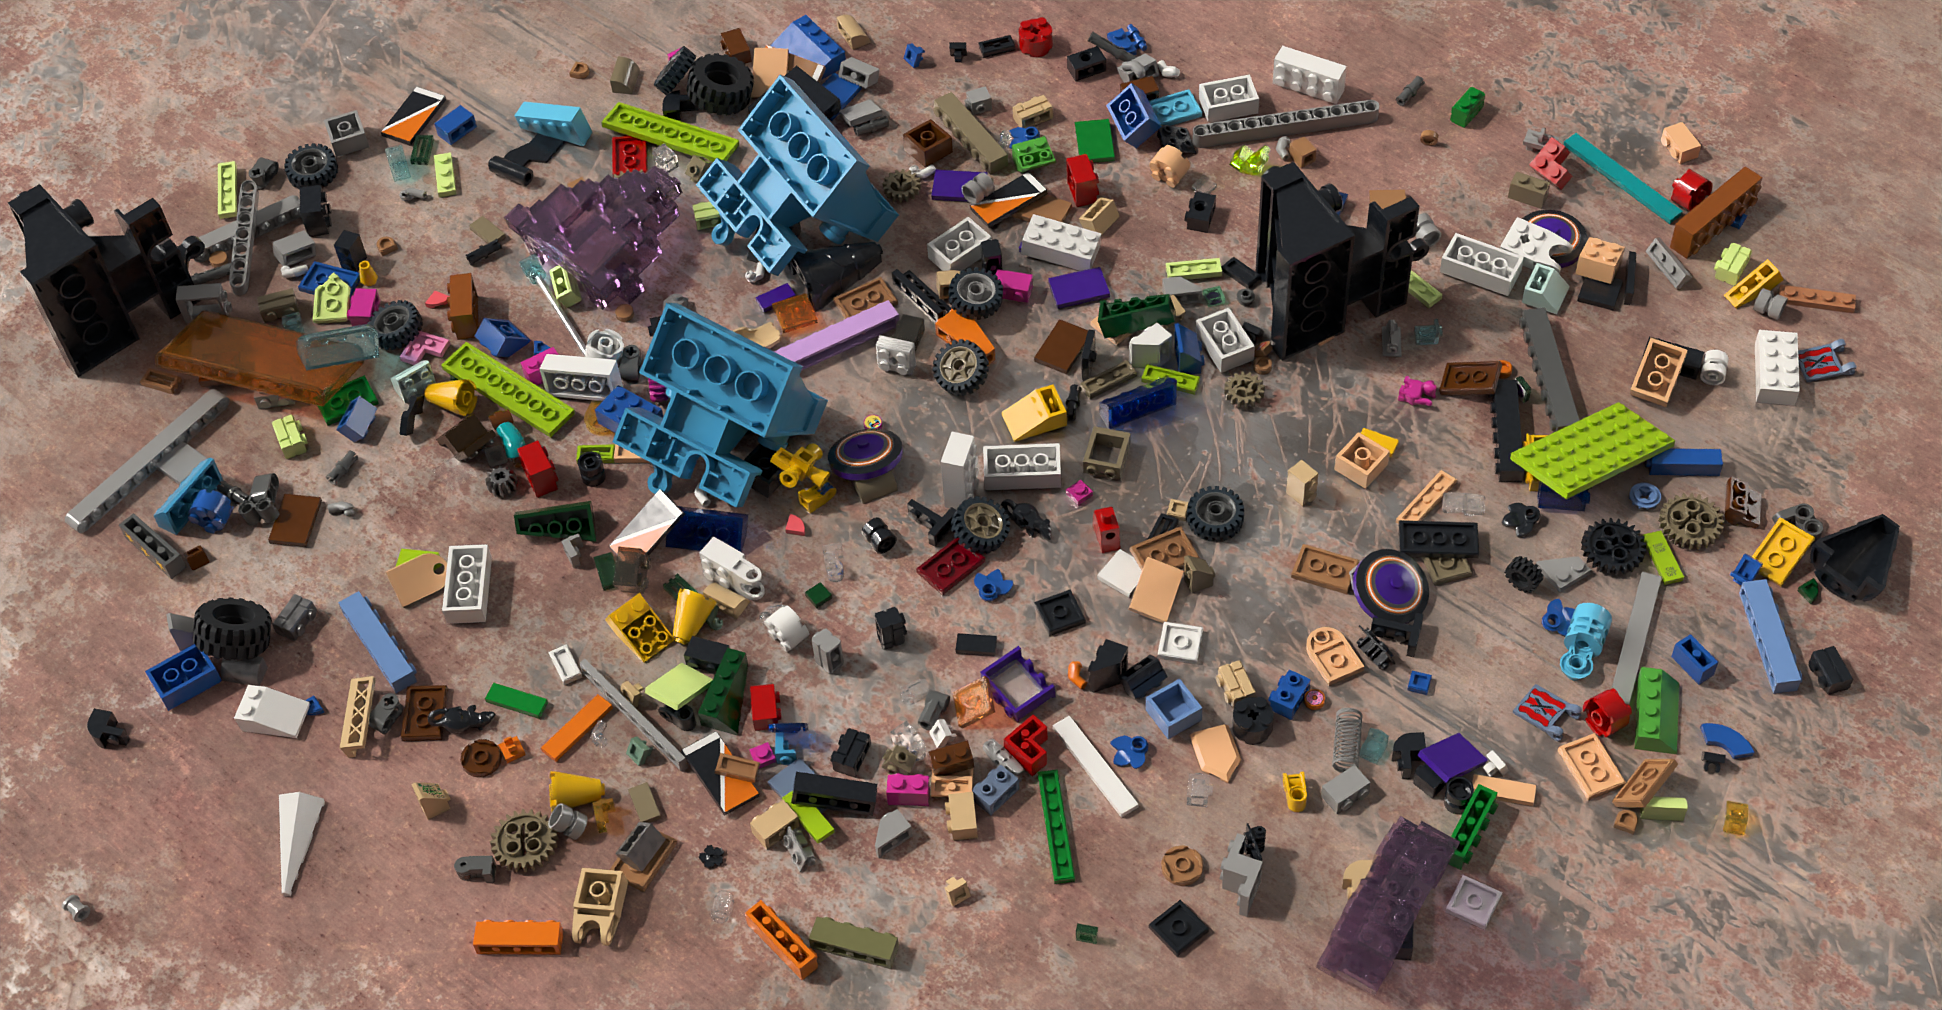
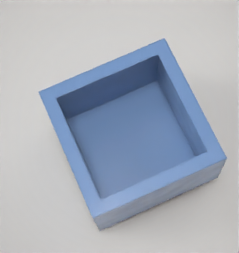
M1180 679L1146 697V711L1167 739L1202 721L1201 705Z

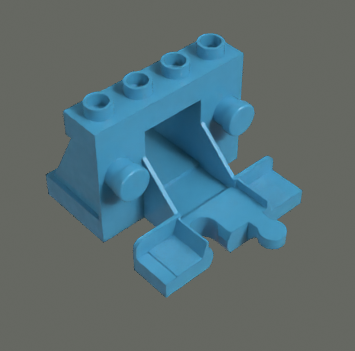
M781 74L738 129L741 135L758 153L747 170L742 173L734 164L716 158L696 184L721 217V223L717 224L712 231L713 242L721 246H728L732 243L735 233L749 238L760 225L758 232L747 247L769 273L779 276L797 251L801 253H806L807 248L789 228L812 216L823 221L819 226L822 234L832 242L840 245L846 239L849 231L878 242L899 216L869 181L866 170L870 167L869 164L795 81Z
M666 303L639 373L667 387L665 393L671 398L663 418L640 407L625 408L612 442L652 463L654 473L649 476L647 484L649 490L654 494L659 489L665 493L669 492L672 488L673 475L683 479H690L699 456H702L706 461V470L699 488L736 508L743 507L755 476L761 475L762 470L731 454L730 452L747 431L751 430L759 434L757 440L764 447L774 451H778L781 447L786 450L789 436L815 434L828 400L806 388L800 377L803 366L678 303Z

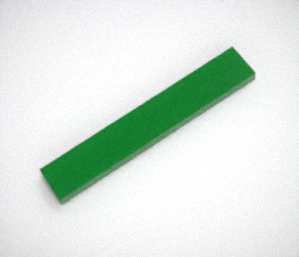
M1058 769L1037 772L1054 884L1075 882Z

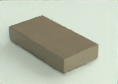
M481 216L469 225L470 230L487 244L496 238L499 242L506 238L505 233L484 216Z
M647 782L628 789L640 822L650 823L661 819Z

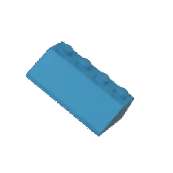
M213 458L201 461L192 470L191 474L181 482L176 491L168 497V500L161 508L156 511L153 516L160 528L177 535L189 521L188 512L198 492L207 489L206 492L211 493L212 490L216 491L218 484L221 485L220 482L224 480Z

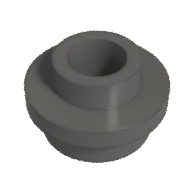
M1241 289L1237 293V300L1241 305L1248 306L1255 300V294L1250 289Z

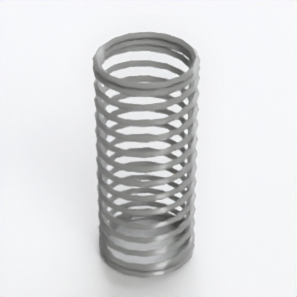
M1342 708L1336 713L1332 767L1342 773L1349 768H1342L1336 765V762L1344 766L1356 765L1359 768L1363 714L1354 708ZM1343 712H1355L1359 714L1360 717L1354 714H1344L1341 716H1339V714ZM1342 716H1354V717H1357V718H1359V719H1354V718H1343V719H1342L1341 717H1342ZM1338 761L1353 762L1354 764H1343Z

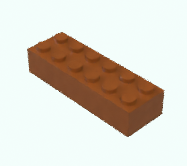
M1746 166L1743 167L1675 224L1670 248L1686 259L1692 254H1697L1704 244H1709L1715 235L1718 236L1727 225L1730 226L1738 215L1742 216L1746 209L1750 206L1753 207L1757 203V195L1761 190L1763 177Z

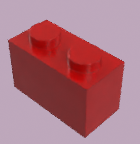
M774 684L750 686L752 719L755 731L779 728L778 720H782L781 708H777V703H781L780 692L775 691Z

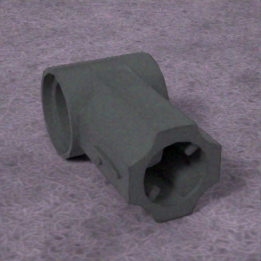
M930 689L926 696L925 707L918 719V725L930 731L937 720H939L942 712H946L950 703V695Z

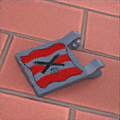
M1838 339L1831 344L1798 351V363L1806 383L1839 375L1855 374L1856 364L1849 362L1841 366L1835 352H1843L1845 350L1844 346L1846 343L1844 339Z
M1535 684L1515 707L1513 714L1546 732L1552 739L1559 742L1563 738L1562 734L1564 731L1562 728L1554 726V724L1565 711L1573 719L1578 720L1581 717L1580 712L1582 708L1568 703Z

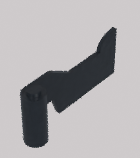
M537 133L529 143L509 151L503 158L499 156L491 158L488 162L489 170L527 186L533 179V170L525 167L528 162L547 163L565 141Z

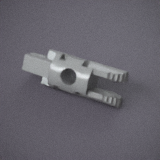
M993 738L983 744V750L997 766L1002 765L1019 779L1020 783L1022 773L1024 772L1023 766Z

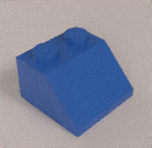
M483 318L475 334L480 344L487 347L491 354L498 358L510 357L531 341L511 321L503 319Z
M1177 323L1175 324L1174 349L1178 372L1190 375L1201 374L1202 366H1205L1204 355H1200V351H1202L1201 340L1197 339V333Z

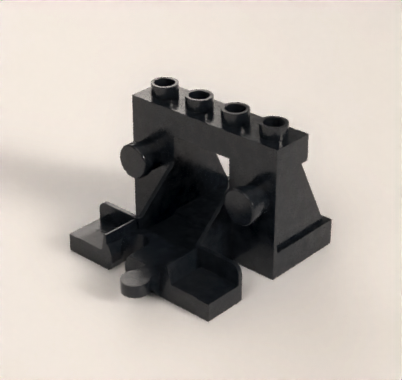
M1294 161L1282 167L1273 166L1261 175L1255 272L1261 275L1260 280L1266 288L1270 287L1273 313L1270 343L1273 351L1281 361L1314 347L1332 336L1335 337L1344 333L1347 306L1362 300L1375 318L1407 304L1412 261L1421 260L1430 249L1422 238L1415 239L1411 243L1407 241L1416 236L1420 208L1412 197H1408L1384 209L1375 201L1369 203L1367 227L1364 228L1346 225L1336 213L1342 210L1343 201L1338 189L1333 184L1328 183L1317 190Z
M40 184L28 191L21 192L15 199L8 202L25 240L26 268L21 270L20 274L66 365L77 377L82 376L140 339L128 313L153 298L158 307L170 319L181 314L176 302L177 286L194 285L188 271L189 261L202 255L205 244L197 236H189L181 245L176 246L169 238L173 234L163 210L154 198L149 199L125 215L118 208L115 209L114 213L124 235L88 236L82 228L93 225L94 219L85 204L80 199H75L69 206L63 209ZM201 300L192 301L193 306Z

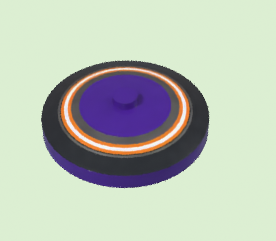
M1539 210L1522 218L1555 233L1573 246L1571 253L1559 252L1550 257L1561 268L1568 267L1578 261L1588 238L1584 226L1576 218L1557 210Z
M879 428L862 429L849 433L837 440L828 452V462L832 472L841 478L849 480L871 479L889 472L900 462L903 456V446L901 439L889 430Z
M1380 549L1367 555L1355 569L1353 576L1355 597L1363 611L1372 619L1377 617L1409 624L1414 621L1416 613L1422 614L1429 600L1428 580L1419 564L1407 554L1393 549Z

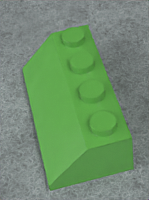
M1641 667L1637 681L1634 749L1677 754L1679 682L1662 669Z

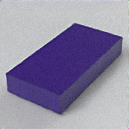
M786 283L755 298L765 313L796 299V294L789 284Z

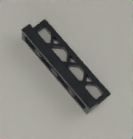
M898 269L892 272L893 285L935 323L952 309L910 270L904 274Z

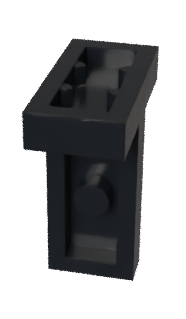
M913 499L907 503L908 515L911 519L918 520L930 530L928 532L929 544L936 547L953 526L951 521L956 509L951 507L941 517Z
M1416 613L1413 625L1373 617L1371 631L1380 638L1386 637L1395 639L1398 642H1408L1406 656L1415 657L1424 614Z

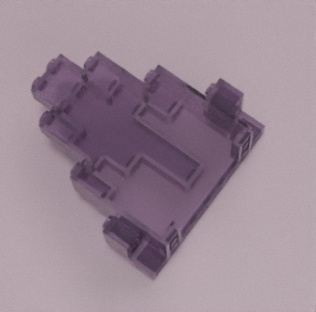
M654 165L646 174L634 169L631 173L627 171L619 179L613 178L608 174L600 182H593L589 178L585 182L580 180L573 188H567L560 184L543 201L539 199L530 208L518 203L504 216L508 227L521 236L532 258L543 265L548 261L546 256L581 281L589 300L603 310L617 296L630 305L644 291L643 281L639 275L663 253L660 248L661 243L657 237L680 216L677 209L678 205L674 200L683 192L680 187L681 183L676 177H670L663 168L659 169Z
M1400 816L1398 821L1393 823L1387 836L1385 835L1378 847L1365 879L1362 878L1343 909L1342 915L1330 935L1328 945L1317 962L1316 968L1333 978L1339 975L1375 996L1392 968L1393 960L1401 948L1425 899L1432 888L1436 889L1460 842L1423 821L1418 826Z

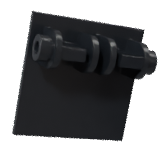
M1161 125L1162 127L1158 129L1157 137L1160 140L1161 148L1169 145L1181 152L1196 154L1187 128Z
M1359 625V628L1366 637L1364 639L1360 638L1357 641L1358 648L1367 657H1370V660L1379 669L1386 670L1389 667L1388 663L1390 661L1395 664V661L1392 659L1394 654L1368 627L1364 630Z
M1246 823V832L1243 833L1245 836L1244 852L1246 855L1249 854L1250 858L1262 861L1260 853L1265 849L1266 829L1262 826L1250 828L1249 823Z

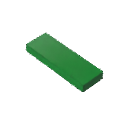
M494 682L485 697L487 703L540 719L548 704V700Z

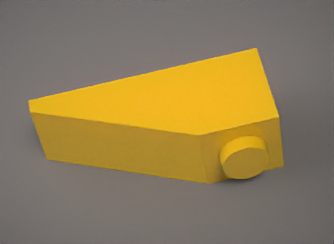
M1767 259L1724 294V297L1735 308H1738L1756 299L1763 288L1771 291L1784 279L1780 271Z

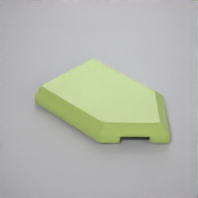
M334 272L323 285H319L315 289L314 323L346 322L348 320L347 311L350 304L351 288Z

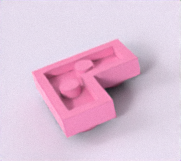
M418 331L419 335L414 336L415 339L413 341L410 340L400 355L402 362L412 365L419 363L425 353L442 358L450 346V341Z

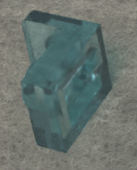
M300 312L282 316V325L288 340L305 336Z
M1434 319L1433 325L1414 327L1416 345L1439 343V337L1443 335L1442 325H1439L1438 319Z
M1370 728L1368 737L1360 749L1359 756L1377 765L1388 746L1389 736L1382 730Z

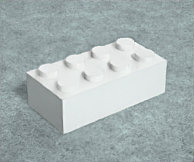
M1282 46L1274 59L1273 84L1337 104L1344 92L1347 66Z
M1033 214L1022 239L1021 254L1079 271L1091 269L1100 248L1101 233Z
M1455 233L1442 256L1440 272L1508 296L1522 271L1524 257Z
M1759 330L1755 342L1757 403L1795 406L1799 395L1798 333Z
M546 354L540 367L545 390L554 397L603 401L618 385L623 387L617 360Z
M951 432L941 460L944 505L947 508L953 507L957 510L964 500L970 497L974 498V490H977L980 480L977 478L979 468L976 467L978 456H975L977 445L974 442V436Z
M1059 443L983 446L985 490L1061 488Z
M488 544L449 546L442 607L447 624L486 622L492 563Z

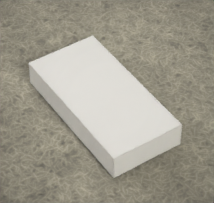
M567 644L548 652L564 685L582 678V674Z

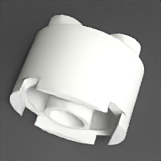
M610 329L600 332L595 330L588 336L585 357L617 360L619 366L624 349L623 338L620 334Z
M783 605L764 621V624L769 629V635L774 640L778 638L781 641L780 646L785 652L792 650L810 635L805 625L802 626L799 621L801 619L789 606Z

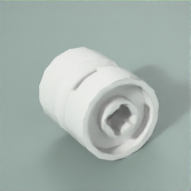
M1710 350L1704 354L1700 375L1704 383L1720 385L1725 381L1729 360L1725 352Z

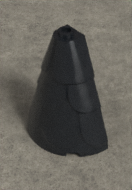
M864 242L810 249L806 253L797 251L787 266L793 275H799L806 287L808 301L816 312L823 309L833 301L834 297L844 293L855 282L863 279L882 262L881 254H883V250L880 244H876V242Z
M1884 514L1860 521L1857 525L1841 529L1839 532L1819 538L1813 544L1810 553V561L1814 564V573L1817 579L1831 593L1848 601L1863 600L1865 602L1876 598L1886 587L1900 526Z

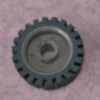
M683 46L668 61L653 85L665 95L669 94L689 71L697 56Z
M312 143L311 146L304 144V148L299 146L298 151L294 149L292 151L293 154H288V158L285 159L284 163L285 172L292 186L297 187L299 190L302 187L316 185L326 187L328 186L327 182L332 183L333 178L335 179L337 176V160L332 150L328 149L327 146L322 144L316 146L315 143Z
M398 300L397 303L391 301V305L386 303L384 308L379 307V312L375 311L373 316L369 318L370 321L367 322V331L377 347L379 346V348H384L385 350H389V348L395 350L396 346L402 348V344L408 345L409 340L413 341L415 339L414 336L419 335L418 331H421L423 326L422 317L411 302L406 300L404 302Z
M1208 486L1207 491L1202 488L1199 493L1195 492L1187 506V522L1190 525L1191 531H1194L1196 536L1200 535V538L1203 540L1208 537V541L1211 542L1213 538H1216V542H1220L1221 538L1225 541L1228 540V536L1234 537L1235 533L1238 534L1244 522L1242 499H1239L1238 494L1234 495V491L1231 489L1227 492L1226 487L1219 490V486H1215V489Z

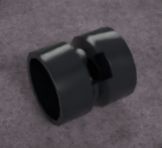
M586 452L579 457L577 464L583 483L590 487L602 484L606 479V473L601 456L596 452Z
M878 517L869 520L861 531L862 535L878 554L891 550L897 541V537L891 530H888V526Z
M1459 776L1450 779L1447 783L1444 806L1449 812L1457 815L1463 814L1474 791L1470 780Z

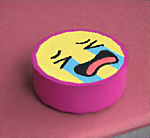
M878 415L867 416L864 419V428L882 429L881 417Z

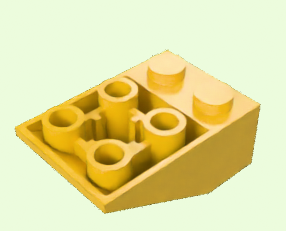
M1054 384L1034 390L1001 412L1014 442L1067 426V411Z
M640 593L609 614L605 619L614 633L643 663L675 640Z

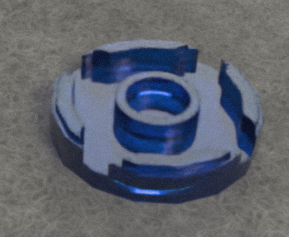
M809 723L768 724L769 733H773L774 729H776V732L798 733L801 728H803V732H808Z

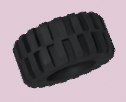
M714 53L713 55L706 54L692 63L686 91L690 100H692L695 106L698 105L699 109L706 110L710 114L716 113L720 116L726 114L727 116L732 113H739L740 110L742 111L747 107L751 99L754 76L750 68L745 66L744 62L738 61L736 57H729L727 54L719 55V53Z
M234 597L212 599L207 603H203L195 612L193 642L198 650L204 651L206 655L214 656L216 659L222 658L228 661L252 659L254 656L257 657L264 653L270 644L272 617L266 608L264 609L262 605L255 604L251 600L234 599Z

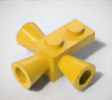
M814 443L808 444L806 448L801 447L794 455L781 447L770 460V462L784 470L780 473V481L788 488L795 487L798 480L802 482L808 477L821 489L830 476V472L814 466L815 462L823 456L822 449Z

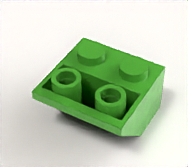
M1045 136L1012 145V160L1017 171L1023 172L1056 163Z

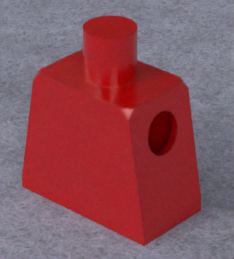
M1113 507L1095 510L1093 512V527L1101 552L1106 553L1121 549L1120 529ZM1111 533V538H1106V535Z

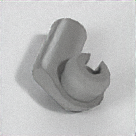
M1122 62L1123 70H1132L1136 77L1140 79L1145 77V68L1140 62Z
M1286 136L1279 138L1276 146L1277 153L1284 161L1290 158L1286 147L1289 146L1288 144L1291 143V140Z
M408 188L401 191L399 196L403 201H410L414 198L424 200L427 192Z
M341 501L328 504L330 514L344 511L345 516H351L355 513L353 510L354 506L351 503Z

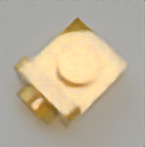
M603 798L592 802L599 833L607 832L606 824L609 823L608 813L616 811L613 798Z
M1727 801L1723 831L1744 835L1748 821V804Z

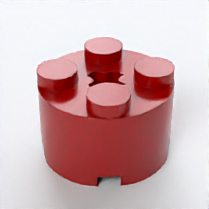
M1043 17L1022 21L1019 27V48L1023 54H1030V57H1042L1048 54L1049 50L1053 47L1051 25Z
M1688 169L1680 179L1677 178L1673 182L1672 187L1674 190L1671 200L1691 211L1705 199L1706 195L1709 196L1711 194L1713 183L1695 171Z
M1614 688L1603 691L1586 700L1583 704V712L1586 711L1588 716L1585 718L1586 723L1598 736L1605 735L1604 737H1607L1629 724L1632 709L1630 705L1625 704Z

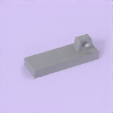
M1655 238L1647 248L1646 253L1676 289H1681L1685 282H1689L1692 276L1662 239Z

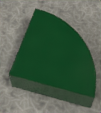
M1813 578L1799 586L1797 591L1812 604L1818 596V583Z

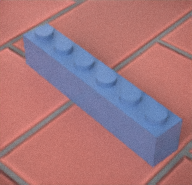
M1766 579L1743 582L1739 594L1772 692L1775 694L1797 691L1800 682H1802V673L1797 669L1796 656L1791 652L1790 639L1784 632V621L1780 620L1779 607L1777 603H1774L1772 587L1768 586Z
M358 591L338 602L343 615L395 693L416 683L417 680L414 674L417 671L412 663H407L406 660L408 658L403 649L398 650L397 647L399 645L395 637L388 635L390 631L384 622L380 623L379 620L381 618L376 609L371 610L370 607L372 605L368 597H363Z

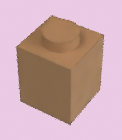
M1305 136L1290 143V157L1300 168L1316 161V148Z

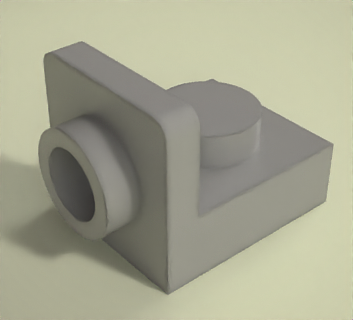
M576 534L561 541L564 552L573 569L580 566L579 557H581L578 549L583 547L580 535Z

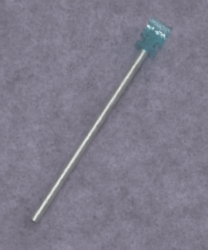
M532 254L522 259L518 263L524 275L528 277L532 284L540 286L585 357L586 345L545 283L546 273L542 269L537 256Z

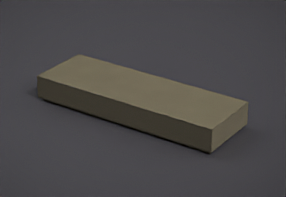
M1126 360L1080 383V386L1087 397L1092 399L1136 377L1137 371Z

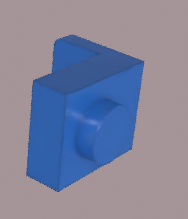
M1745 553L1736 569L1730 573V576L1734 577L1733 581L1739 585H1742L1743 582L1753 581L1763 563Z

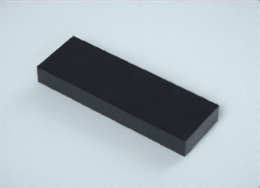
M1629 251L1626 265L1624 305L1632 304L1634 295L1637 253Z

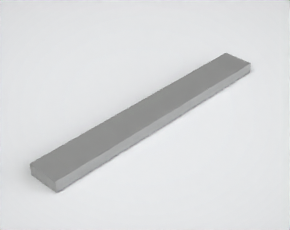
M1642 572L1612 685V688L1617 690L1619 696L1628 705L1662 578L1661 576Z
M586 659L582 660L580 667L583 675L680 771L686 770L688 768L686 758Z

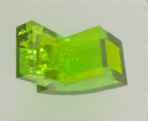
M1243 145L1234 152L1229 165L1241 173L1258 175L1262 172L1264 164L1269 159L1268 154L1271 148L1264 145L1254 152L1246 145Z

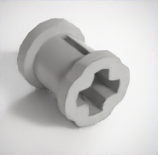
M77 895L67 897L62 904V908L65 911H69L76 922L83 921L90 914V908L87 905H83Z

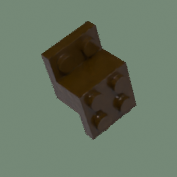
M472 414L445 432L436 441L440 446L445 444L459 462L463 459L467 461L479 454L478 449L482 450L494 442L492 439L497 435L493 430L487 431L475 414Z

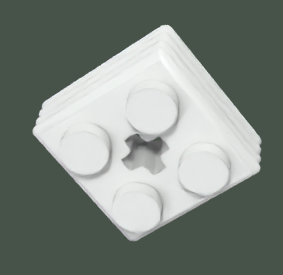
M879 336L876 344L878 367L883 371L891 370L901 375H912L916 366L915 344L905 340Z

